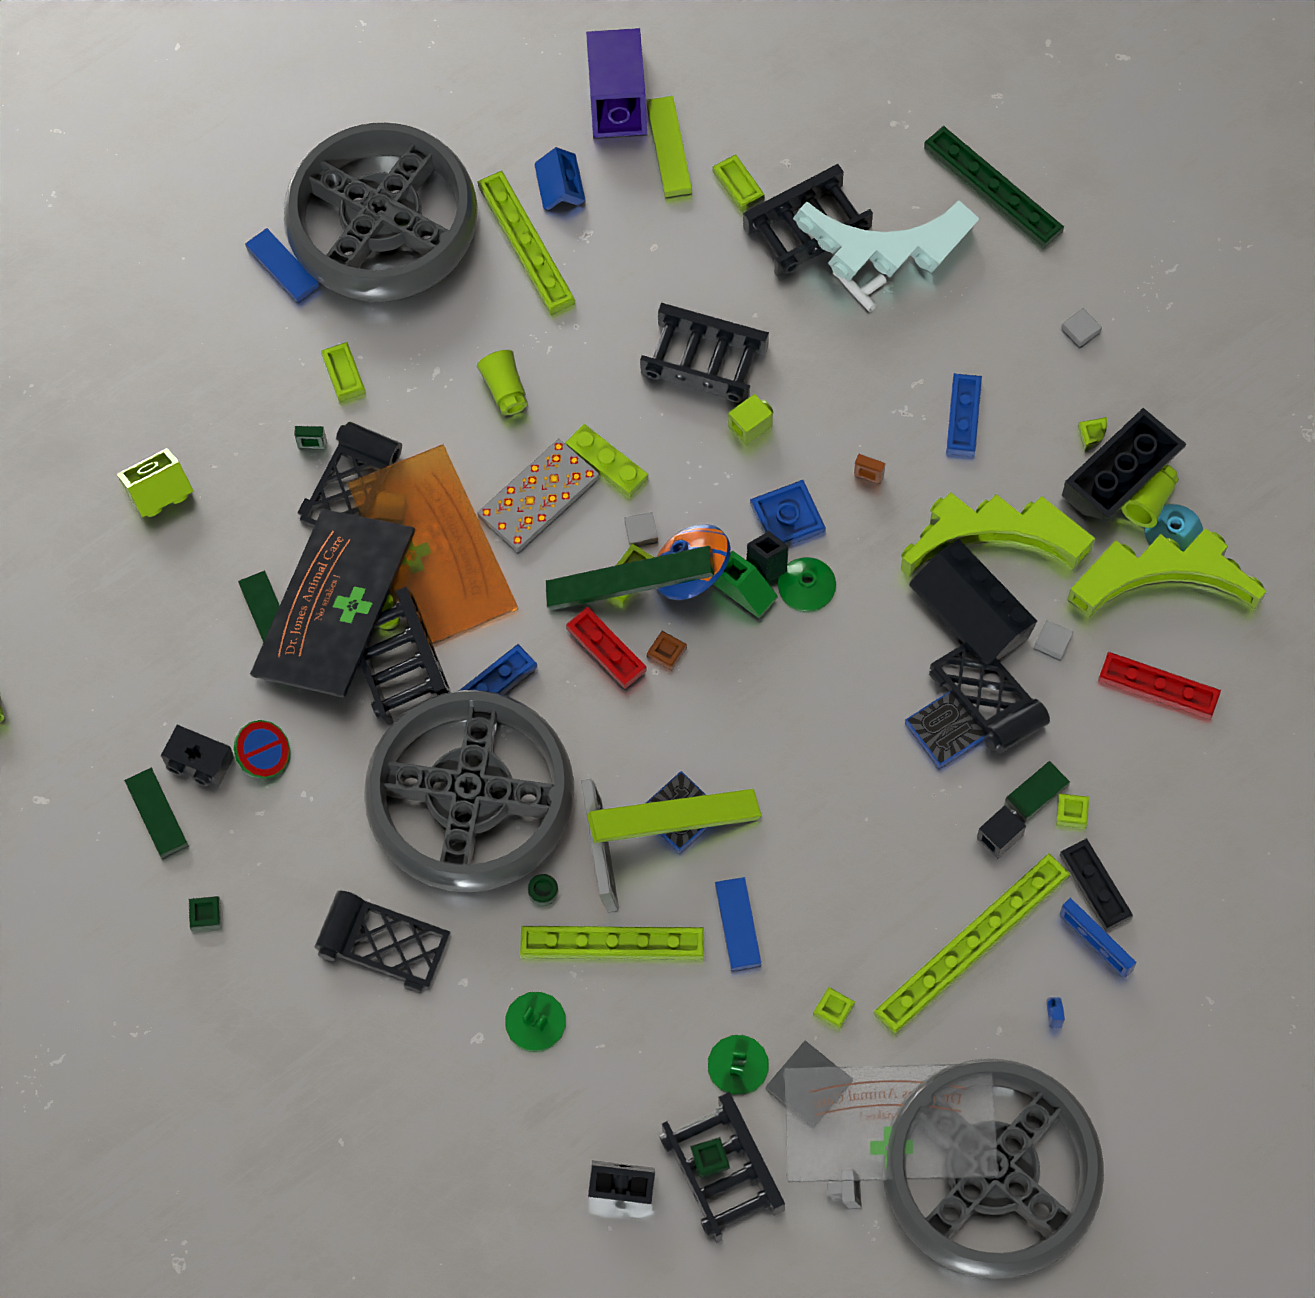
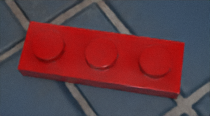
M586 607L566 624V629L624 689L647 671L646 665L589 607Z

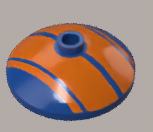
M710 524L690 526L676 533L664 544L657 557L710 546L713 549L714 577L657 588L663 596L673 600L688 599L704 592L717 581L728 564L731 551L729 539L720 528Z

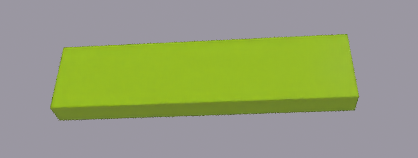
M673 96L646 100L664 196L671 197L692 193V186Z

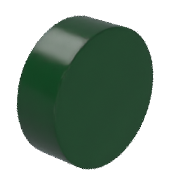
M539 874L530 880L528 894L533 903L539 906H547L552 904L558 897V884L552 876Z

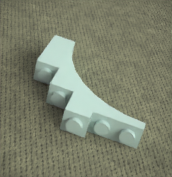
M958 200L949 210L934 220L908 230L869 231L845 225L824 215L808 202L799 209L793 219L803 232L811 234L818 241L819 246L823 250L834 255L828 264L838 277L845 278L849 282L869 259L880 273L886 274L889 277L897 271L910 255L915 259L919 267L932 273L980 218Z

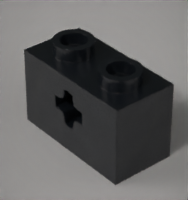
M178 724L161 753L167 770L176 775H182V773L190 775L195 782L203 786L211 784L219 787L234 759L230 746Z
M592 1160L588 1197L651 1204L655 1168Z

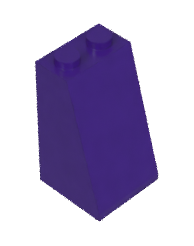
M640 28L587 31L593 138L646 135V94Z

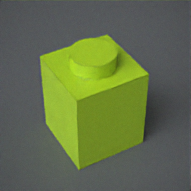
M753 394L728 413V426L745 445L772 427L773 409L766 400L761 401L756 394Z

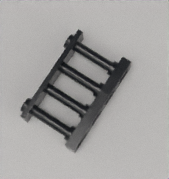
M839 164L743 213V228L747 234L750 235L756 231L761 232L778 256L775 258L774 269L777 277L784 273L795 271L799 265L825 252L819 246L818 241L815 238L811 239L808 233L803 232L793 219L795 216L793 212L800 209L806 202L828 216L817 199L827 194L832 195L849 219L843 224L863 230H869L872 227L873 212L871 209L859 214L841 190L844 171ZM779 219H784L802 245L788 252L770 227V224Z
M661 302L658 310V326H662L663 330L653 357L641 356V373L651 379L661 378L721 395L733 402H744L750 397V385L744 383L754 355L757 353L765 355L767 352L769 332ZM676 331L690 335L680 365L663 361L673 333ZM704 338L717 342L706 373L691 369L700 340ZM729 346L744 350L734 380L717 376Z
M407 587L396 591L399 601L395 603L396 606L381 612L375 628L400 616L402 619L406 617L409 626L405 628L404 632L366 648L360 661L375 700L371 702L372 709L376 717H382L388 725L394 723L389 710L427 693L440 695L451 692L415 597ZM408 642L412 644L416 642L419 651L415 653L414 657L375 674L370 659ZM416 668H426L429 677L425 678V682L387 699L384 698L380 684Z
M730 1092L718 1097L719 1107L716 1108L715 1113L675 1132L672 1131L668 1121L662 1123L663 1134L659 1135L665 1151L673 1152L704 1218L700 1219V1222L707 1237L713 1235L716 1243L722 1241L721 1227L756 1210L770 1208L773 1216L785 1211V1202ZM721 1123L723 1126L728 1124L733 1135L729 1136L730 1140L722 1143L725 1153L728 1155L732 1152L737 1154L742 1152L747 1163L743 1164L744 1168L700 1188L692 1172L697 1170L694 1159L692 1157L686 1160L679 1143ZM748 1179L751 1182L756 1180L761 1190L757 1192L756 1197L713 1216L706 1199Z

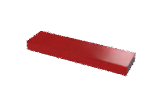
M1111 652L1107 653L1098 679L1100 682L1210 720L1221 693L1220 689Z

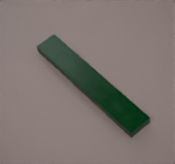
M944 125L924 142V148L1043 248L1047 247L1063 232L1064 226Z
M710 546L546 580L547 608L552 611L714 577L713 549Z

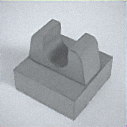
M854 1170L841 1171V1181L827 1183L828 1196H831L832 1200L842 1199V1202L849 1209L862 1207L860 1176Z

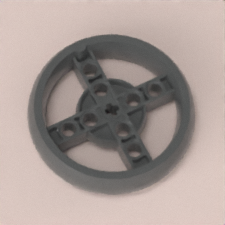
M369 123L350 127L319 143L297 167L289 183L284 202L285 233L292 252L300 265L311 277L329 290L351 299L367 302H390L406 299L423 293L444 280L456 268L467 252L473 239L477 220L476 192L465 166L457 155L433 135L420 129L397 123ZM368 157H400L389 173L376 172L355 179L339 170L349 163ZM433 170L448 182L455 195L456 215L450 230L422 215L421 201L417 191ZM313 194L339 208V218L344 229L342 235L326 255L313 244L308 236L305 225L306 209ZM402 223H408L405 226H399ZM363 231H370L366 234H361ZM424 236H431V237L428 238V239H423V238H422V237H424ZM406 245L424 255L411 263L384 270L359 269L372 251H390ZM346 252H354L350 255L345 254Z
M459 690L440 694L420 702L402 714L387 729L376 745L369 761L364 787L365 809L370 828L376 841L391 861L412 878L426 885L442 890L465 893L493 890L521 879L541 865L562 838L570 819L574 801L572 766L566 749L554 729L543 717L527 705L502 694L481 690ZM467 719L462 747L445 753L432 767L397 762L405 749L424 733L442 724ZM497 723L518 730L535 744L547 762L551 784L512 778L504 762L492 753ZM478 731H484L487 733V735L481 739H476L473 737V734ZM477 758L482 761L476 767L467 764L471 759ZM408 778L417 779L413 786L403 785L404 781ZM438 782L447 784L443 790L433 789V786ZM468 786H473L474 790L471 789V793L466 794L464 790H467ZM498 790L506 792V795L501 799L493 798L492 794ZM531 794L536 797L531 803L521 801L525 795ZM387 797L426 802L432 816L446 828L440 861L420 853L399 834L391 819ZM462 814L471 816V819L466 823L457 821V818ZM506 814L543 819L536 832L519 848L498 859L471 864L476 835L495 827ZM457 842L466 844V847L461 851L451 849Z
M976 1059L957 1063L931 1075L923 1081V1084L917 1086L910 1093L912 1095H908L901 1104L903 1106L899 1107L889 1126L892 1127L888 1146L885 1147L887 1151V1169H885V1155H882V1175L886 1196L896 1220L908 1238L923 1253L942 1266L964 1275L984 1279H1008L1028 1275L1046 1268L1066 1255L1081 1240L1094 1220L1100 1204L1104 1183V1162L1100 1141L1090 1117L1076 1097L1065 1086L1041 1070L1004 1059ZM950 1086L962 1088L1000 1086L1018 1090L1034 1098L1011 1124L1000 1121H985L971 1126L957 1112L929 1108L932 1106L952 1109L944 1101L942 1102V1098H944V1095L948 1096L962 1089ZM1035 1116L1041 1120L1042 1126L1040 1128H1032L1027 1124L1026 1118ZM1058 1118L1071 1136L1080 1168L1079 1187L1070 1212L1038 1184L1040 1161L1034 1145ZM943 1119L948 1120L952 1123L953 1129L948 1132L942 1131L937 1127V1122ZM917 1124L948 1151L946 1157V1176L952 1189L926 1218L913 1199L906 1173L907 1141H910ZM1016 1139L1020 1142L1022 1149L1011 1151L1007 1148L1005 1141ZM966 1140L972 1141L977 1146V1150L972 1153L965 1152L960 1144ZM988 1162L991 1165L993 1164V1162L999 1164V1168L997 1170L999 1173H997L995 1170L993 1171V1173H990L987 1170V1167L989 1165ZM1011 1183H1020L1025 1188V1193L1020 1196L1014 1195L1009 1190V1185ZM969 1184L975 1185L980 1189L981 1194L978 1197H970L964 1192V1187ZM1043 1204L1049 1209L1050 1214L1046 1217H1039L1035 1214L1033 1206ZM949 1207L955 1208L959 1212L960 1218L954 1221L948 1220L943 1215V1210ZM1014 1210L1046 1238L1025 1249L1003 1253L978 1251L951 1240L953 1235L975 1211L988 1215H999Z

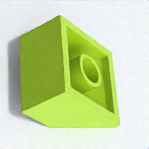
M168 448L117 474L142 518L159 514L163 510L162 507L172 502L174 504L180 503L188 498V494L194 491L180 462Z

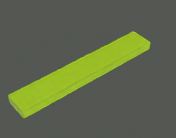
M501 170L477 181L481 193L549 314L551 315L575 304L574 296L503 171Z
M754 789L594 810L587 814L594 843L755 821L762 817Z
M521 926L520 956L521 958L704 960V927Z

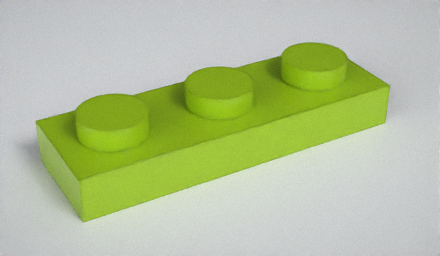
M583 424L565 442L569 448L597 471L599 475L628 498L648 480L647 472L586 424Z

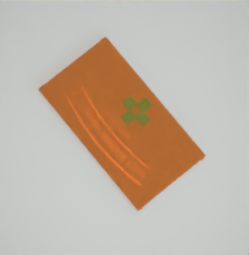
M444 444L347 483L362 517L415 528L416 531L397 573L393 588L396 592L403 587H407L414 595L432 644L518 609V605Z

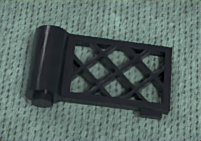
M353 422L341 425L336 435V440L339 441L338 446L310 500L305 498L297 512L301 516L300 521L314 527L317 520L310 518L313 510L323 505H326V508L331 510L329 503L345 498L349 510L342 513L351 515L359 513L358 516L366 517L390 469L398 462L402 451V443ZM341 456L353 460L355 468L339 473L337 464ZM370 468L380 471L376 480L364 484L360 472ZM357 473L361 485L345 491L341 479ZM338 480L342 492L326 498L324 493L326 485ZM364 491L366 496L364 504L352 509L348 496Z
M962 644L930 665L931 671H929V675L939 687L945 685L985 732L984 741L992 751L1003 753L1050 723V716L1045 706L1039 700L1032 699L999 660L986 667L980 661L965 659V654L970 649L965 644ZM946 664L959 665V676L946 674L941 667ZM964 666L981 669L980 679L962 677ZM984 670L997 672L1001 676L1000 683L983 680ZM961 684L977 686V697L964 695L960 690ZM982 687L999 690L998 700L981 698ZM1002 692H1013L1020 700L1015 703L1001 701ZM979 705L997 708L996 714L986 720L979 712Z
M337 890L314 947L319 951L318 956L323 959L335 961L336 958H344L404 980V987L421 992L422 988L429 989L449 939L450 931L367 902L351 892ZM368 911L381 915L385 924L369 931L365 924ZM387 918L393 919L394 921L388 922ZM400 923L409 925L413 935L397 941L391 927ZM363 927L365 933L359 935L361 928ZM415 928L421 929L423 931L417 933ZM388 930L393 944L377 950L371 936ZM429 933L442 937L439 946L427 952L420 940V937ZM368 938L374 951L363 957L352 953L355 943ZM416 940L422 954L406 961L400 946ZM396 948L402 963L393 967L384 965L380 955ZM435 954L433 961L431 963L429 956ZM376 957L377 960H378V962L373 961V960H370V959ZM425 959L429 967L426 979L414 976L409 965ZM405 967L407 973L401 971L400 969Z

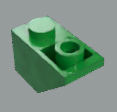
M732 550L725 570L714 585L760 619L778 598V595L755 566Z

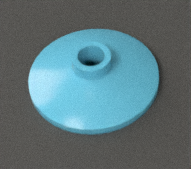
M1167 504L1162 509L1156 526L1153 528L1145 527V537L1149 545H1151L1161 534L1166 539L1171 538L1177 542L1180 550L1184 552L1203 531V526L1199 517L1189 508L1178 504ZM1177 524L1180 526V529L1175 530L1170 525Z

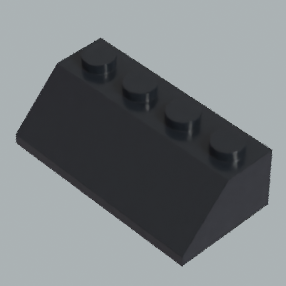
M1142 408L1065 481L1062 497L1083 515L1108 521L1186 447V443L1145 408Z
M960 539L939 551L909 583V586L986 667H989L1027 641L1037 623L1032 614Z

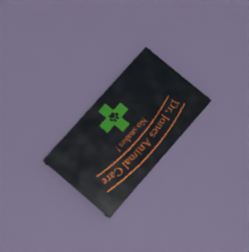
M322 509L250 675L254 678L345 698L414 536L415 528Z

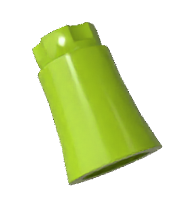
M496 351L485 356L477 363L476 367L485 379L503 415L517 414L528 406L525 397L526 393L516 368L513 351Z
M1166 465L1121 508L1123 514L1131 522L1144 528L1156 526L1161 511L1179 480L1174 468Z

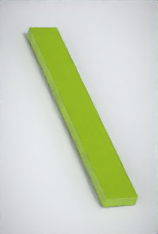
M1048 853L875 1009L873 1014L895 1036L1070 877V873Z

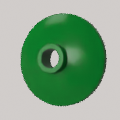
M803 557L787 564V572L779 576L778 590L781 598L787 605L799 611L811 612L825 607L832 600L836 590V579L833 571L826 563L816 558ZM809 577L813 581L811 583H804L802 579Z

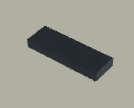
M1087 838L1060 852V857L1105 931L1133 917L1131 910Z

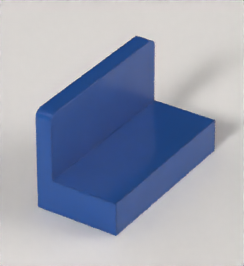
M555 147L535 162L534 166L544 209L550 210L562 200L577 206L585 201L575 153Z

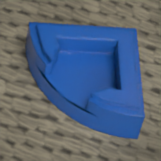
M1049 997L1046 1000L1049 1027L1062 1028L1065 1017L1061 998Z

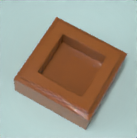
M858 454L855 461L854 475L881 484L886 463Z
M662 630L648 650L647 658L672 671L687 649V644Z

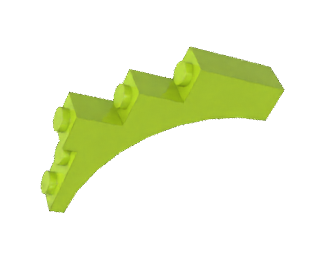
M950 492L944 499L939 498L930 509L932 512L930 524L921 533V539L915 545L909 544L902 552L901 570L910 577L939 551L958 539L965 546L990 542L1011 543L1033 548L1056 558L1074 570L1092 551L1095 538L1043 496L1035 503L1029 502L1020 513L995 494L990 501L985 499L975 512Z
M1205 528L1184 552L1180 550L1177 542L1171 538L1166 539L1160 534L1143 554L1137 558L1135 552L1128 545H1121L1115 540L1070 589L1067 599L1087 616L1091 617L1106 602L1118 595L1152 583L1166 581L1193 582L1215 587L1236 596L1254 609L1262 602L1267 591L1257 578L1249 577L1241 571L1237 562L1231 558L1226 559L1224 557L1228 548L1225 540L1218 533L1210 532Z

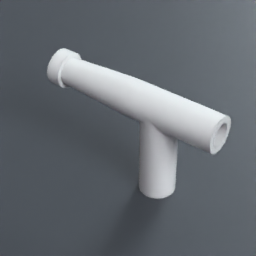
M878 274L862 287L853 279L848 282L845 278L838 277L868 312L873 311L877 307V304L869 295L886 283V279L882 274Z

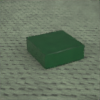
M295 426L294 436L298 448H326L327 438L324 426Z
M219 896L189 899L191 931L222 928L221 900Z
M720 1137L690 1146L700 1178L730 1169Z

